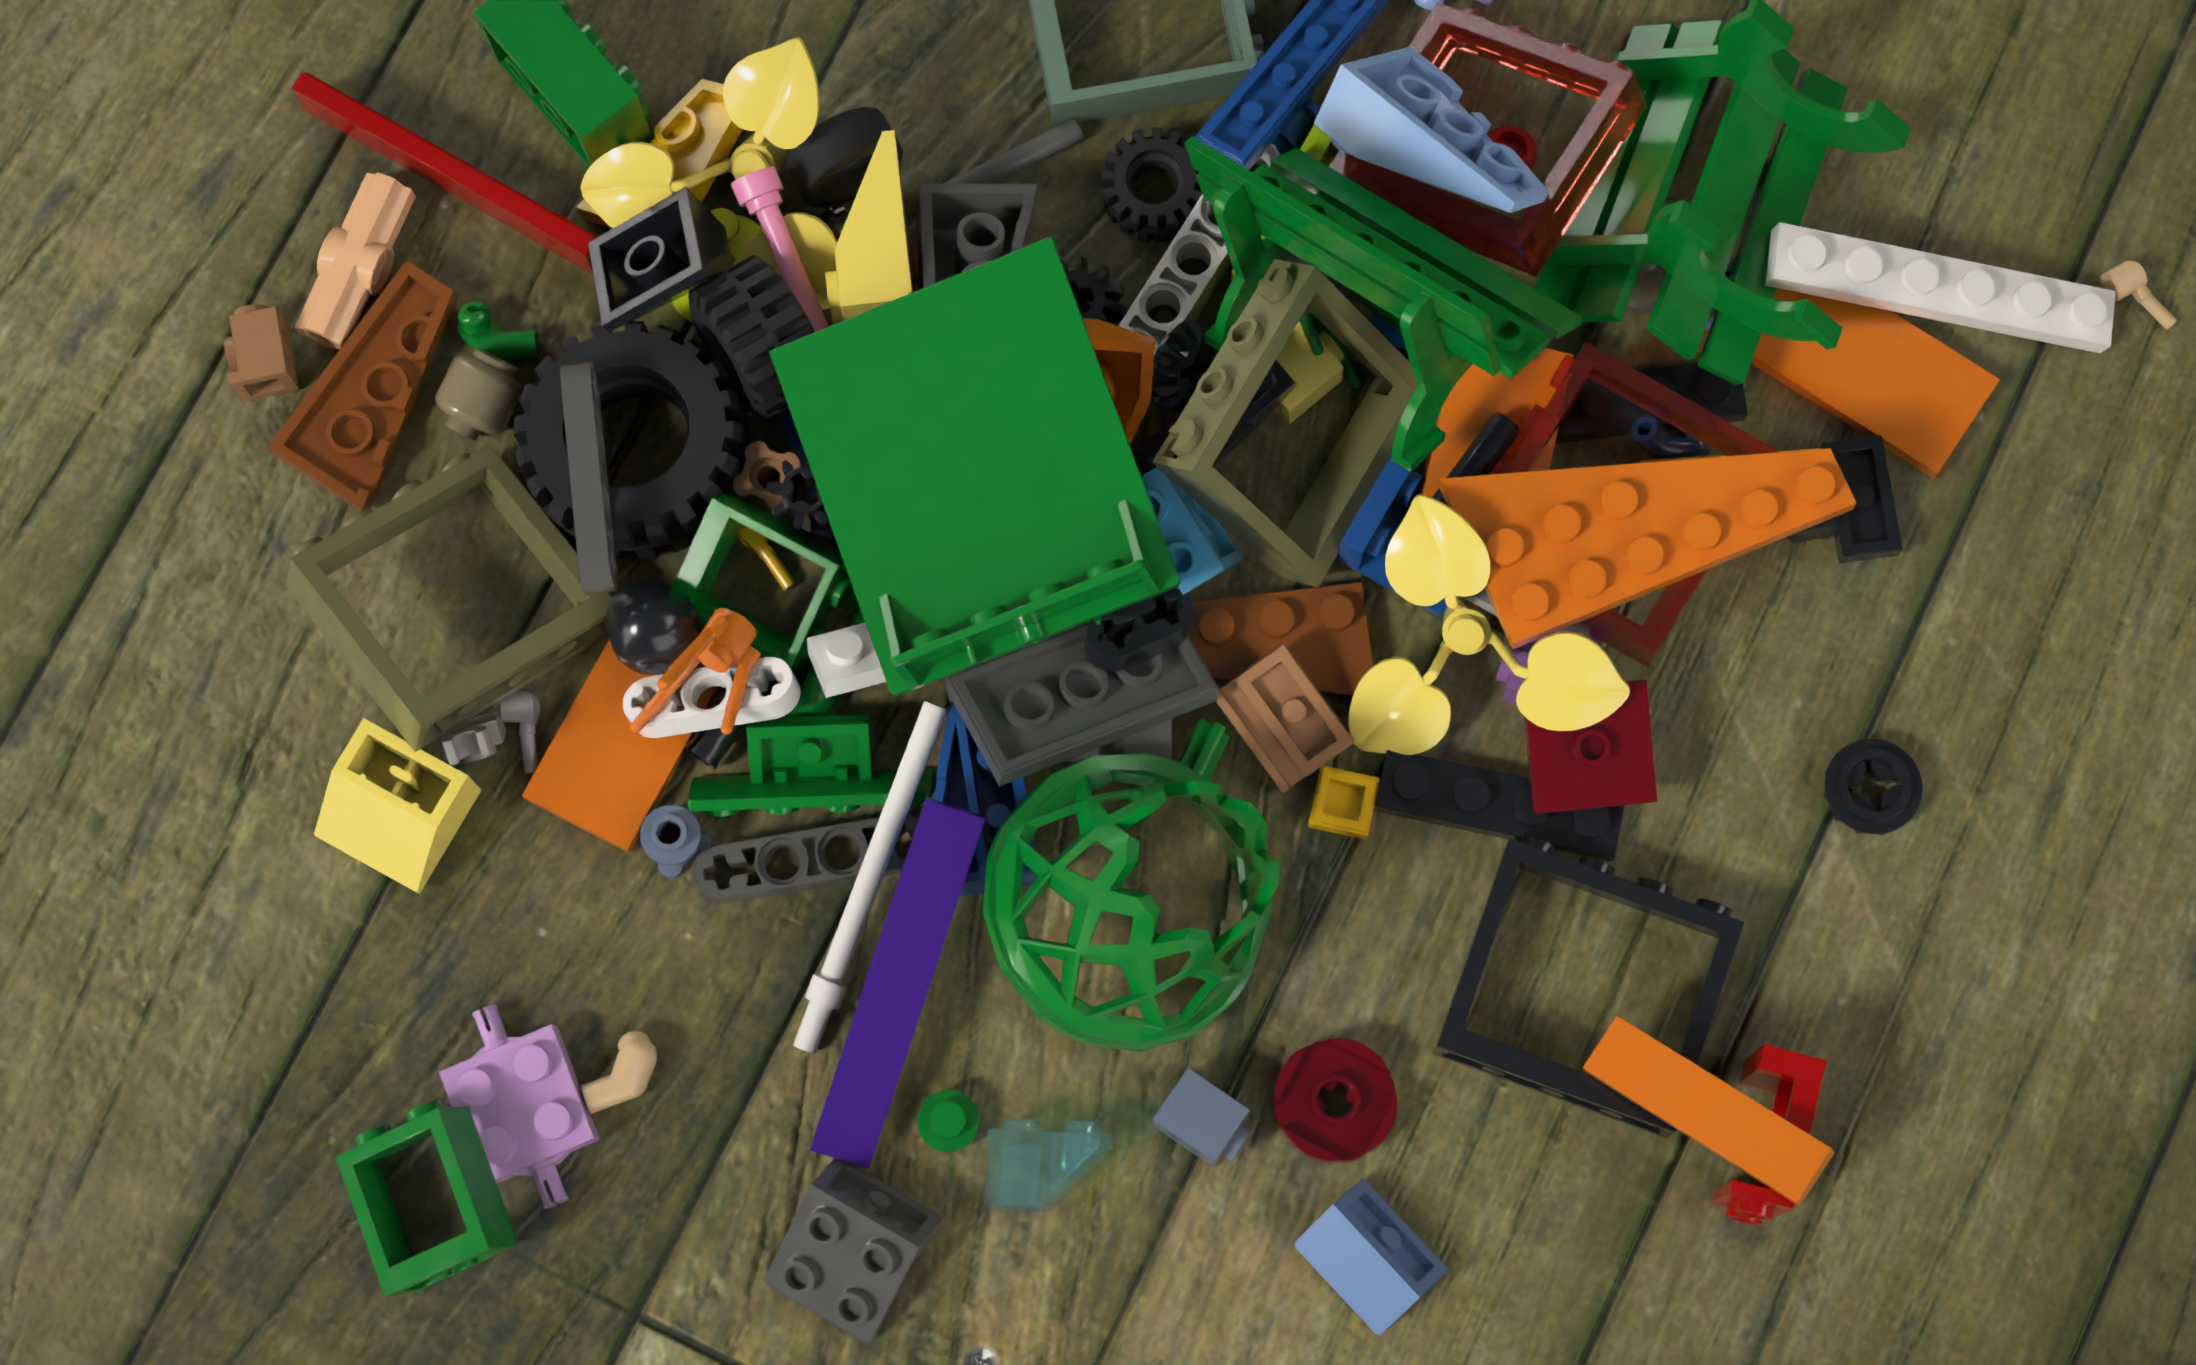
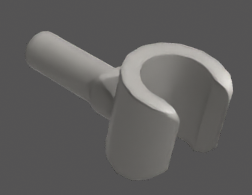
M517 690L501 700L500 716L503 722L520 723L519 735L524 774H533L538 767L534 734H536L535 725L540 714V702L532 693Z

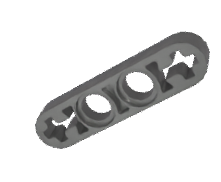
M593 362L561 365V391L581 584L586 595L617 591L616 557L596 371Z
M907 814L902 829H906L910 838H912L918 818ZM880 817L716 845L708 848L699 856L694 872L696 883L708 899L717 903H735L855 882L869 847L864 835L875 831ZM839 838L852 839L860 847V857L857 863L846 870L835 869L826 860L828 846ZM780 848L794 850L800 857V867L797 873L787 880L774 879L766 870V862L769 855ZM896 849L893 850L883 877L901 874L906 858H899ZM755 853L754 866L761 884L751 886L752 878L748 873L731 877L729 881L730 887L727 889H720L715 880H707V874L717 870V861L726 859L732 869L750 867L745 855Z

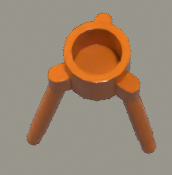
M726 608L716 609L699 636L658 680L657 686L659 690L631 723V731L639 733L701 662L711 670L720 673L727 672L729 667H737L721 725V732L724 735L732 733L750 671L761 656L758 650L751 647L757 635L756 629L751 622L735 611Z

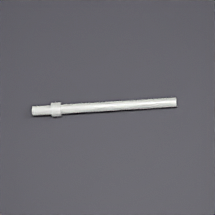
M926 701L922 705L820 975L813 974L805 994V998L810 1001L793 1046L801 1050L816 1054L832 1010H839L848 987L843 984L844 978L947 711L945 708Z

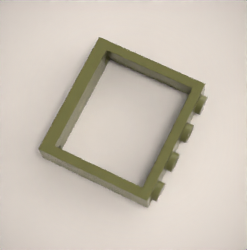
M1274 259L1263 279L1259 280L1257 289L1239 319L1230 328L1225 342L1207 372L1199 379L1195 392L1176 423L1168 431L1169 435L1152 462L1278 577L1319 587L1339 553L1340 543L1392 455L1393 441L1399 421L1417 387L1411 364L1315 266ZM1308 308L1376 378L1285 532H1283L1212 465L1304 311Z
M491 445L472 456L470 453L458 455L446 464L440 474L424 483L420 480L408 483L394 495L392 501L374 511L371 508L360 510L344 523L341 530L327 538L313 537L301 544L290 558L286 587L414 752L608 636L604 616L611 601V595L608 592L588 595L584 593L580 579L577 553ZM481 488L575 607L421 698L327 575Z

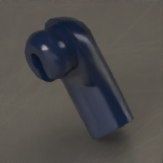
M1645 415L1637 419L1631 429L1633 439L1654 459L1708 456L1710 454L1708 447L1714 440L1713 431L1703 424L1697 426L1693 421L1688 422L1683 427L1682 435L1678 436L1670 433L1651 415Z

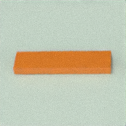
M1618 1016L1615 1017L1583 1066L1586 1073L1798 1206H1801L1835 1153L1826 1144Z

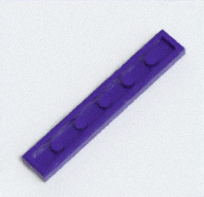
M929 797L925 798L812 1139L810 1151L869 1169L985 821V815Z

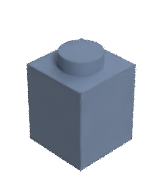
M1189 1068L1186 1069L1153 1118V1126L1213 1168L1222 1155L1232 1162L1252 1133V1130L1244 1125L1250 1110Z

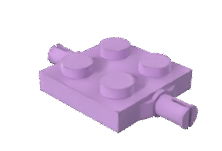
M497 1005L483 1007L484 1011L479 1009L473 1012L472 1016L475 1018L485 1047L481 1048L472 1058L439 1071L451 1107H469L496 1183L514 1176L533 1175L543 1202V1208L554 1207L557 1203H563L569 1199L566 1196L556 1165L560 1164L571 1152L599 1141V1135L584 1100L558 1026L550 1024L522 1037H508Z

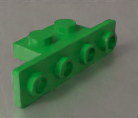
M870 714L785 717L747 723L750 775L694 777L687 798L688 810L692 812L704 811L706 815L712 817H725L736 814L739 810L764 809L770 814L785 815L807 807H825L826 810L836 813L850 812L863 805H885L898 769L873 770ZM924 769L909 810L924 803L926 797L932 798L933 769Z

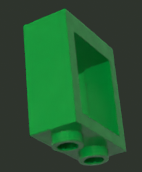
M730 491L711 499L670 591L682 598L688 597L703 626L707 624L715 610L719 608H726L742 615L751 622L757 632L751 647L758 650L761 657L782 659L789 665L791 670H794L810 660L807 638L830 632V630L824 627L833 607L839 609L844 604L852 590V584L837 546L803 528L799 533H795L793 523L782 517L774 519L771 511ZM742 524L826 568L794 638L711 594Z
M441 1100L419 1105L406 1112L408 1122L394 1129H391L390 1125H382L367 1130L354 1138L357 1144L356 1147L335 1156L385 1297L417 1293L519 1246L468 1106L443 1107ZM433 1135L467 1232L412 1257L378 1161Z

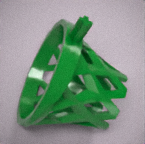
M1199 719L1179 761L1149 753L1093 755L1055 772L1031 788L997 830L987 855L983 916L1000 970L1034 1014L1059 1033L1085 1045L1142 1052L1198 1034L1236 1001L1249 980L1272 913L1271 898L1278 887L1280 868L1279 859L1265 849L1268 824L1261 813L1250 802L1228 797L1223 792L1221 784L1210 781L1231 737L1224 732L1226 727L1218 722L1210 724L1204 719ZM1113 781L1142 786L1098 795L1091 794V792ZM1176 796L1216 832L1239 880L1241 920L1213 941H1211L1208 930L1193 927L1157 934L1161 908L1150 894L1121 887L1139 860L1140 841L1125 830L1155 812L1161 805L1167 802L1166 797ZM1124 799L1133 801L1111 814L1103 806V803ZM1076 813L1080 836L1051 863L1029 846L1038 827ZM1104 845L1113 852L1094 881L1066 867L1088 847ZM1023 863H1025L1037 878L1021 898ZM1048 887L1052 888L1075 907L1067 944L1030 938L1024 916ZM1102 911L1133 917L1130 939L1127 944L1090 945ZM1189 951L1191 956L1179 973L1157 985L1155 959ZM1039 955L1063 960L1061 983ZM1081 963L1121 966L1131 993L1094 1007L1075 996ZM1189 976L1206 981L1181 1012L1162 1016L1154 997L1155 995ZM1137 1004L1144 1018L1110 1013Z

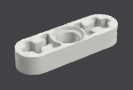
M763 657L757 660L750 671L743 701L734 726L777 719L787 715L795 708L800 699L801 689L796 677L785 661L776 657ZM708 667L694 669L639 734L647 738H661L721 728L737 667H729L725 673L716 672ZM663 674L639 679L626 691L623 698V710L631 723L659 690L657 682ZM777 680L779 684L772 687V694L762 696L761 692L768 689V682ZM715 686L726 688V695L723 701L716 707L710 709L697 707L699 696L708 688ZM684 705L685 709L683 711H680L677 707Z

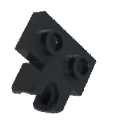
M1882 435L1822 443L1820 448H1831L1854 496L1856 505L1851 511L1790 535L1787 539L1791 542H1802L1830 538L1833 534L1839 563L1898 556L1903 548Z

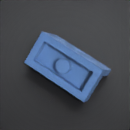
M1364 1178L1359 1180L1333 1203L1294 1244L1302 1256L1377 1335H1381L1449 1270Z

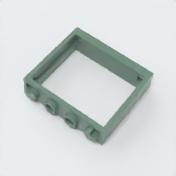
M1028 0L1053 127H1057L1073 118L1079 123L1230 95L1264 55L1261 33L1251 35L1247 17L1255 15L1254 0H1220L1233 61L1072 90L1055 1Z

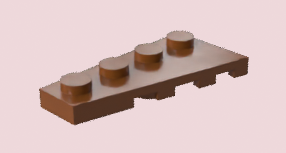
M406 260L270 442L267 449L271 454L357 511L371 508L458 298L455 292Z
M1362 582L1192 602L1194 613L1188 636L1214 681H1231L1236 675L1283 642L1323 697L1334 695L1352 698L1360 679L1373 666Z

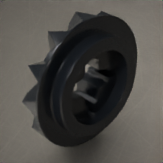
M1187 319L1178 324L1163 339L1155 353L1151 397L1158 407L1176 412H1181L1196 390L1199 379L1207 372L1214 360L1212 356L1216 349L1204 342V334L1212 326L1197 319Z
M1862 739L1850 743L1834 756L1824 773L1825 791L1823 798L1828 801L1834 812L1835 820L1843 822L1852 828L1856 834L1867 833L1883 836L1897 830L1914 816L1921 802L1923 788L1917 765L1903 749L1885 740ZM1867 769L1868 773H1872L1875 782L1896 783V785L1891 786L1879 796L1877 811L1875 804L1871 803L1868 795H1858L1857 792L1850 794L1849 792L1865 780L1864 772Z

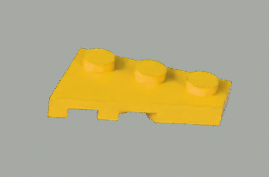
M701 79L654 127L655 138L650 143L665 149L671 155L674 164L672 181L684 179L721 163L728 157L743 129L734 124L726 111L723 100L724 84ZM716 177L689 188V190L703 202ZM585 199L575 207L585 221L611 228Z

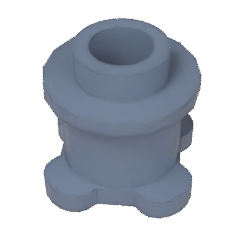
M664 805L654 809L645 818L640 829V843L645 853L653 861L658 862L660 874L669 879L678 878L685 866L698 859L703 852L712 847L708 836L701 834V828L693 813L688 808L678 805ZM668 831H681V835L675 843H663V838Z

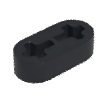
M1174 588L1100 617L1102 621L1100 625H1097L1093 620L1090 621L1084 641V652L1087 660L1094 667L1103 671L1118 672L1178 646L1186 639L1192 624L1194 607L1190 598ZM1160 610L1164 616L1175 614V623L1170 625L1164 618L1153 622L1155 611ZM1108 633L1113 640L1125 636L1123 647L1118 649L1112 642L1102 644L1103 634Z

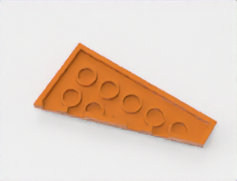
M1831 448L1439 478V488L1447 505L1472 525L1488 549L1491 567L1485 590L1512 650L1853 510L1856 505L1854 496Z

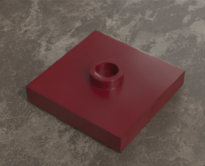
M1647 680L1626 681L1630 687L1627 700L1604 720L1582 729L1573 731L1548 730L1537 726L1524 716L1533 813L1539 814L1658 802Z

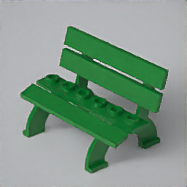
M1750 0L1747 10L1733 16L1727 23L1722 20L1682 23L1680 30L1672 23L1633 26L1624 51L1616 52L1612 56L1609 70L1614 75L1555 234L1542 240L1539 255L1544 259V263L1534 289L1580 315L1582 322H1621L1641 266L1658 264L1666 270V274L1646 329L1685 360L1693 359L1696 356L1712 308L1717 311L1697 366L1734 385L1744 384L1761 333L1788 340L1817 341L1827 350L1836 348L1843 329L1842 326L1808 299L1794 302L1774 300L1777 288L1765 286L1771 230L1779 222L1796 226L1800 225L1827 146L1862 153L1894 151L1905 148L1911 127L1878 99L1868 101L1865 111L1862 112L1841 111L1840 109L1848 88L1811 68L1802 71L1796 89L1792 87L1801 62L1785 49L1788 48L1795 28L1763 0ZM1728 76L1735 82L1692 203L1690 205L1687 201L1682 200L1663 207L1710 78ZM1779 121H1782L1783 126L1732 269L1727 278L1725 276L1727 266Z
M1193 136L1184 143L1193 169L1199 172L1196 177L1204 200L1214 206L1213 212L1236 274L1222 301L1215 325L1204 334V342L1219 351L1227 338L1230 328L1239 319L1257 289L1259 280L1263 279L1274 259L1287 261L1292 254L1315 266L1326 275L1399 318L1402 336L1417 387L1399 421L1393 441L1391 460L1409 472L1413 471L1445 441V432L1436 427L1438 415L1453 387L1472 364L1492 376L1500 372L1509 379H1512L1553 338L1558 339L1581 326L1582 317L1298 148L1271 159L1270 168L1262 164L1254 172H1251Z

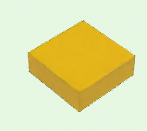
M1322 765L1320 767L1308 827L1367 840L1380 778Z

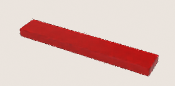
M302 72L292 86V91L306 112L593 274L588 243L596 239V235L308 72L306 74Z

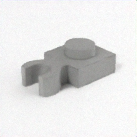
M500 709L476 715L439 737L438 742L444 760L448 759L449 765L458 764L460 760L462 763H469L495 754L497 752L495 745L504 742L507 732L505 724L501 720Z

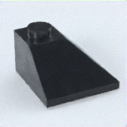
M687 187L680 189L588 243L601 322L608 332L687 295L694 287L733 266L725 226Z

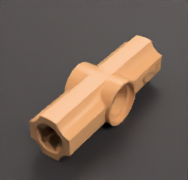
M378 172L376 174L366 173L341 228H333L323 241L317 260L318 278L295 324V329L299 334L325 348L340 350L358 324L369 296L378 295L388 281L394 262L392 247L416 198L412 189L387 175Z

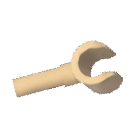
M2124 261L2100 276V283L2103 289L2116 291L2115 301H2120L2132 294L2135 300L2165 330H2168L2177 322V319L2146 286L2147 275L2144 268L2138 262Z

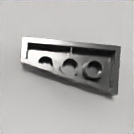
M919 184L916 225L919 290L1028 246L1033 229L1037 184Z

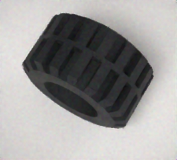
M751 255L691 289L688 292L692 321L703 346L709 352L711 360L721 363L729 375L732 386L736 390L743 407L760 420L766 421L789 408L769 351L812 334L815 331L800 303L781 276L762 259Z

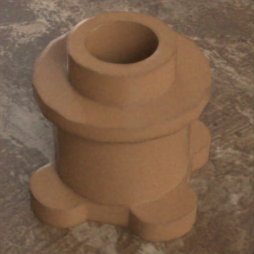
M762 441L752 442L745 449L747 460L742 473L736 475L734 479L733 489L741 498H749L750 501L772 512L775 505L782 502V496L769 493L766 488L767 481L773 476H780L779 482L783 483L786 477L782 470V461L784 460L790 462L794 469L802 467V464L797 455L792 452L780 454L769 450V447ZM800 482L794 484V497L791 499L793 504L798 502L803 494L804 486Z

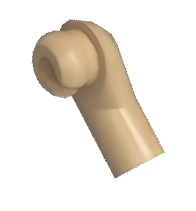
M631 1031L624 1034L617 1045L619 1052L611 1074L581 1085L584 1100L591 1114L634 1099L646 1090L657 1062L656 1047L651 1043L650 1037L646 1033Z

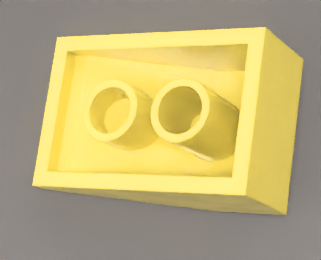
M894 130L882 131L834 249L836 271L825 272L829 308H831L833 325L908 295L909 292H914L902 181Z

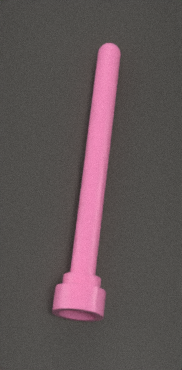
M775 166L759 169L733 181L731 186L740 207L746 206L750 216L757 215L781 275L806 313L814 331L817 332L829 327L778 206L783 203L779 192L784 187Z

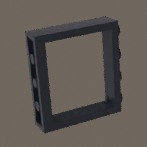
M1523 836L1520 842L1509 839L1502 852L1433 1054L1668 1138L1675 1132L1676 1128L1593 1076L1463 1029L1519 868L1716 938L1678 1054L1696 1065L1698 1064L1744 922L1730 917L1732 910L1721 903L1698 898L1695 904L1673 897V889L1662 882L1639 877L1637 883H1633L1614 876L1615 868L1600 860L1580 857L1577 863L1555 855L1556 847L1541 839Z

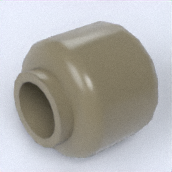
M478 348L475 349L473 355L461 354L456 356L435 397L437 406L449 415L444 425L477 441L481 431L491 435L502 433L506 429L524 389L522 383L515 377L519 369L501 358Z

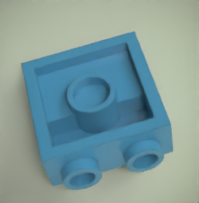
M1156 467L1142 476L1180 578V585L1178 587L1183 595L1244 560L1226 529L1161 469Z

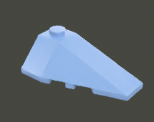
M1412 47L1341 64L1314 121L1318 128L1331 137L1333 145L1346 154L1509 213L1545 202L1549 194L1546 187L1512 148L1494 143L1489 138L1487 132L1491 123L1480 112H1471L1470 115L1460 104L1459 99L1463 91L1456 82Z

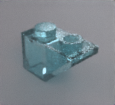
M1002 1120V1130L988 1129L985 1206L987 1210L1050 1212L1113 1153V1133H1101V1123L1067 1121L1064 1122V1132L1039 1131V1121Z

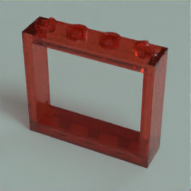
M1437 3L1408 47L1415 49L1441 71L1456 48L1597 99L1593 108L1544 181L1543 185L1549 191L1545 202L1527 207L1518 221L1381 166L1358 159L1340 150L1329 167L1468 250L1537 277L1647 107L1634 72L1618 61L1608 60L1605 63L1585 56L1579 49L1568 43L1558 42L1555 45L1535 38L1532 33L1521 26L1512 24L1507 28L1488 21L1483 15L1471 8L1464 7L1461 10H1457Z
M1586 342L1576 359L1568 354L1563 358L1549 383V386L1556 389L1554 395L1545 408L1538 404L1534 405L1518 433L1520 437L1526 439L1514 458L1505 453L1492 474L1531 471L1588 378L1725 456L1778 452V450ZM1708 569L1666 586L1643 626L1613 609L1579 623L1589 628L1590 635L1649 668Z

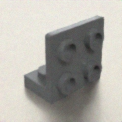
M834 1158L811 1183L765 1276V1282L767 1285L863 1342L869 1343L876 1336L913 1262L932 1240L943 1217L853 1164Z

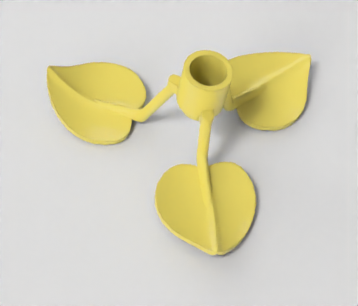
M795 37L774 47L750 54L740 60L727 75L723 86V100L730 119L739 128L755 131L733 152L731 158H725L721 163L684 179L672 181L674 164L671 155L665 149L646 142L622 144L603 154L589 167L581 183L583 198L613 229L674 194V192L684 187L692 188L726 172H731L735 180L759 169L775 166L779 174L786 165L787 149L796 148L807 140L813 132L819 116L820 102L817 76L811 57L802 39ZM803 212L785 214L783 218L821 309H830L825 272L836 271L834 249L837 239L828 225L818 217ZM764 232L752 236L743 247V260L751 255H755L769 264L783 279Z
M1424 494L1415 496L1404 519L1390 540L1385 560L1386 575L1395 592L1412 604L1431 606L1445 599L1447 609L1444 613L1442 628L1444 641L1440 644L1439 651L1429 670L1423 676H1421L1417 667L1410 660L1398 656L1380 661L1363 675L1354 691L1349 709V731L1354 738L1355 746L1366 752L1386 754L1387 750L1404 755H1413L1427 751L1438 744L1449 728L1451 705L1447 695L1441 689L1431 684L1436 680L1447 658L1453 651L1463 655H1470L1481 651L1487 644H1492L1516 676L1525 679L1520 685L1516 696L1519 711L1532 723L1548 730L1573 731L1604 720L1627 700L1630 687L1621 677L1608 654L1595 641L1575 632L1558 631L1544 636L1531 647L1528 654V667L1522 665L1503 641L1502 633L1491 628L1492 614L1463 598L1478 594L1487 585L1491 560L1483 539L1472 525L1451 507Z

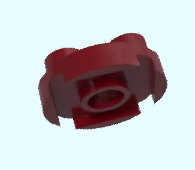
M1345 1038L1315 1042L1296 1051L1282 1067L1273 1095L1275 1122L1283 1132L1287 1142L1302 1155L1327 1164L1353 1163L1374 1151L1390 1132L1398 1109L1395 1084L1384 1060L1366 1045ZM1338 1084L1348 1089L1345 1099L1353 1105V1108L1348 1114L1338 1111L1334 1118L1323 1113L1325 1104L1317 1097L1322 1089L1332 1092Z

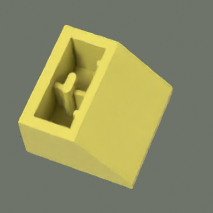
M363 718L331 771L314 836L420 894L480 794L481 788L467 774L421 749L414 752L407 741Z

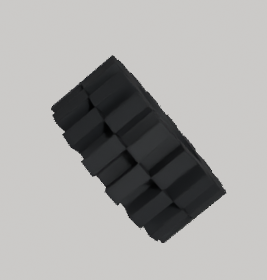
M1152 127V136L1144 137L1143 131L1140 129L1132 132V141L1130 143L1123 137L1116 143V153L1109 152L1105 160V170L1102 173L1104 206L1108 207V216L1114 223L1118 220L1120 222V231L1127 236L1134 230L1138 232L1139 241L1148 242L1150 234L1158 236V243L1167 242L1168 233L1174 231L1177 235L1200 199L1202 191L1196 177L1199 172L1193 169L1186 147L1182 143L1181 133L1172 130L1170 138L1162 137V128ZM1148 167H1162L1174 175L1178 188L1173 197L1168 201L1160 204H1149L1139 199L1133 191L1132 183L1136 175Z

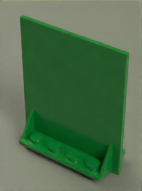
M1052 237L1028 245L913 293L909 292L908 295L769 351L891 694L901 696L1015 650L1041 643L1051 636L1092 620L1097 625H1100L1102 622L1100 617L1180 585L1178 572Z

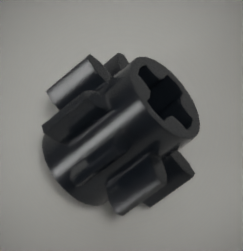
M787 460L782 461V470L786 476L783 483L773 481L767 484V491L769 493L782 496V502L775 505L772 510L773 518L782 517L787 513L794 519L795 533L801 531L804 521L813 519L824 529L827 527V519L823 512L825 508L818 489L815 492V505L811 507L803 500L795 504L791 502V499L794 497L795 483L800 482L806 489L816 485L808 460H806L805 467L796 469Z

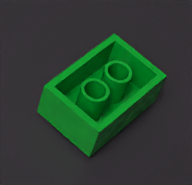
M487 0L474 10L473 13L494 59L588 169L599 157L617 146L630 142L650 143L654 139L647 119L652 116V112L640 96L644 93L642 86L625 65L621 64L616 69L612 66L604 55L608 49L603 40L587 22L578 27L568 13L572 8L567 0Z

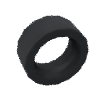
M860 107L829 117L815 126L806 141L796 148L789 150L786 155V168L803 199L811 207L825 208L824 205L829 203L832 207L856 198L882 131L892 130L886 117L878 108ZM895 135L898 159L900 164L903 156V148Z

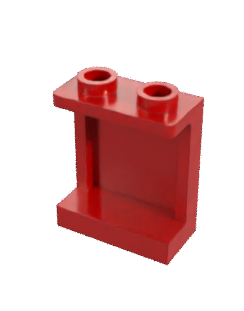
M1764 1044L1744 1060L1739 1083L1775 1093L1771 1111L1810 1135L1827 1060ZM1755 1179L1754 1185L1731 1180L1714 1191L1712 1200L1714 1204L1727 1207L1725 1217L1756 1226H1762L1763 1220L1772 1221L1773 1218L1792 1210L1794 1207L1792 1201Z

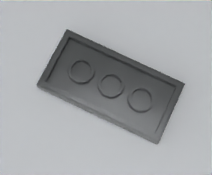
M1156 610L1153 622L1164 618L1170 625H1173L1176 615L1164 616L1160 610ZM1089 623L1052 636L1041 643L1023 647L949 676L946 679L945 688L1000 787L1217 701L1220 689L1189 636L1187 635L1186 639L1178 646L1126 670L1106 672L1094 667L1087 660L1084 652V641ZM1106 633L1103 634L1101 643L1112 642L1120 649L1123 647L1125 636L1113 640Z

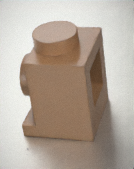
M251 304L237 308L234 311V315L229 316L232 336L224 338L225 355L232 371L231 373H226L230 388L242 402L300 391L289 324L275 306L268 307L263 304Z

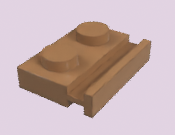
M1284 642L1219 688L1217 704L1282 793L1354 744V738Z

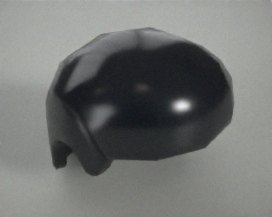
M657 579L628 584L611 598L604 616L610 642L616 657L626 667L639 674H664L702 632L698 613L690 599L674 594L662 580Z

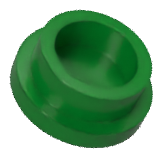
M942 1090L930 1095L923 1102L918 1112L917 1126L922 1139L927 1145L937 1151L951 1153L964 1149L974 1140L979 1129V1114L972 1100L965 1094L955 1090Z

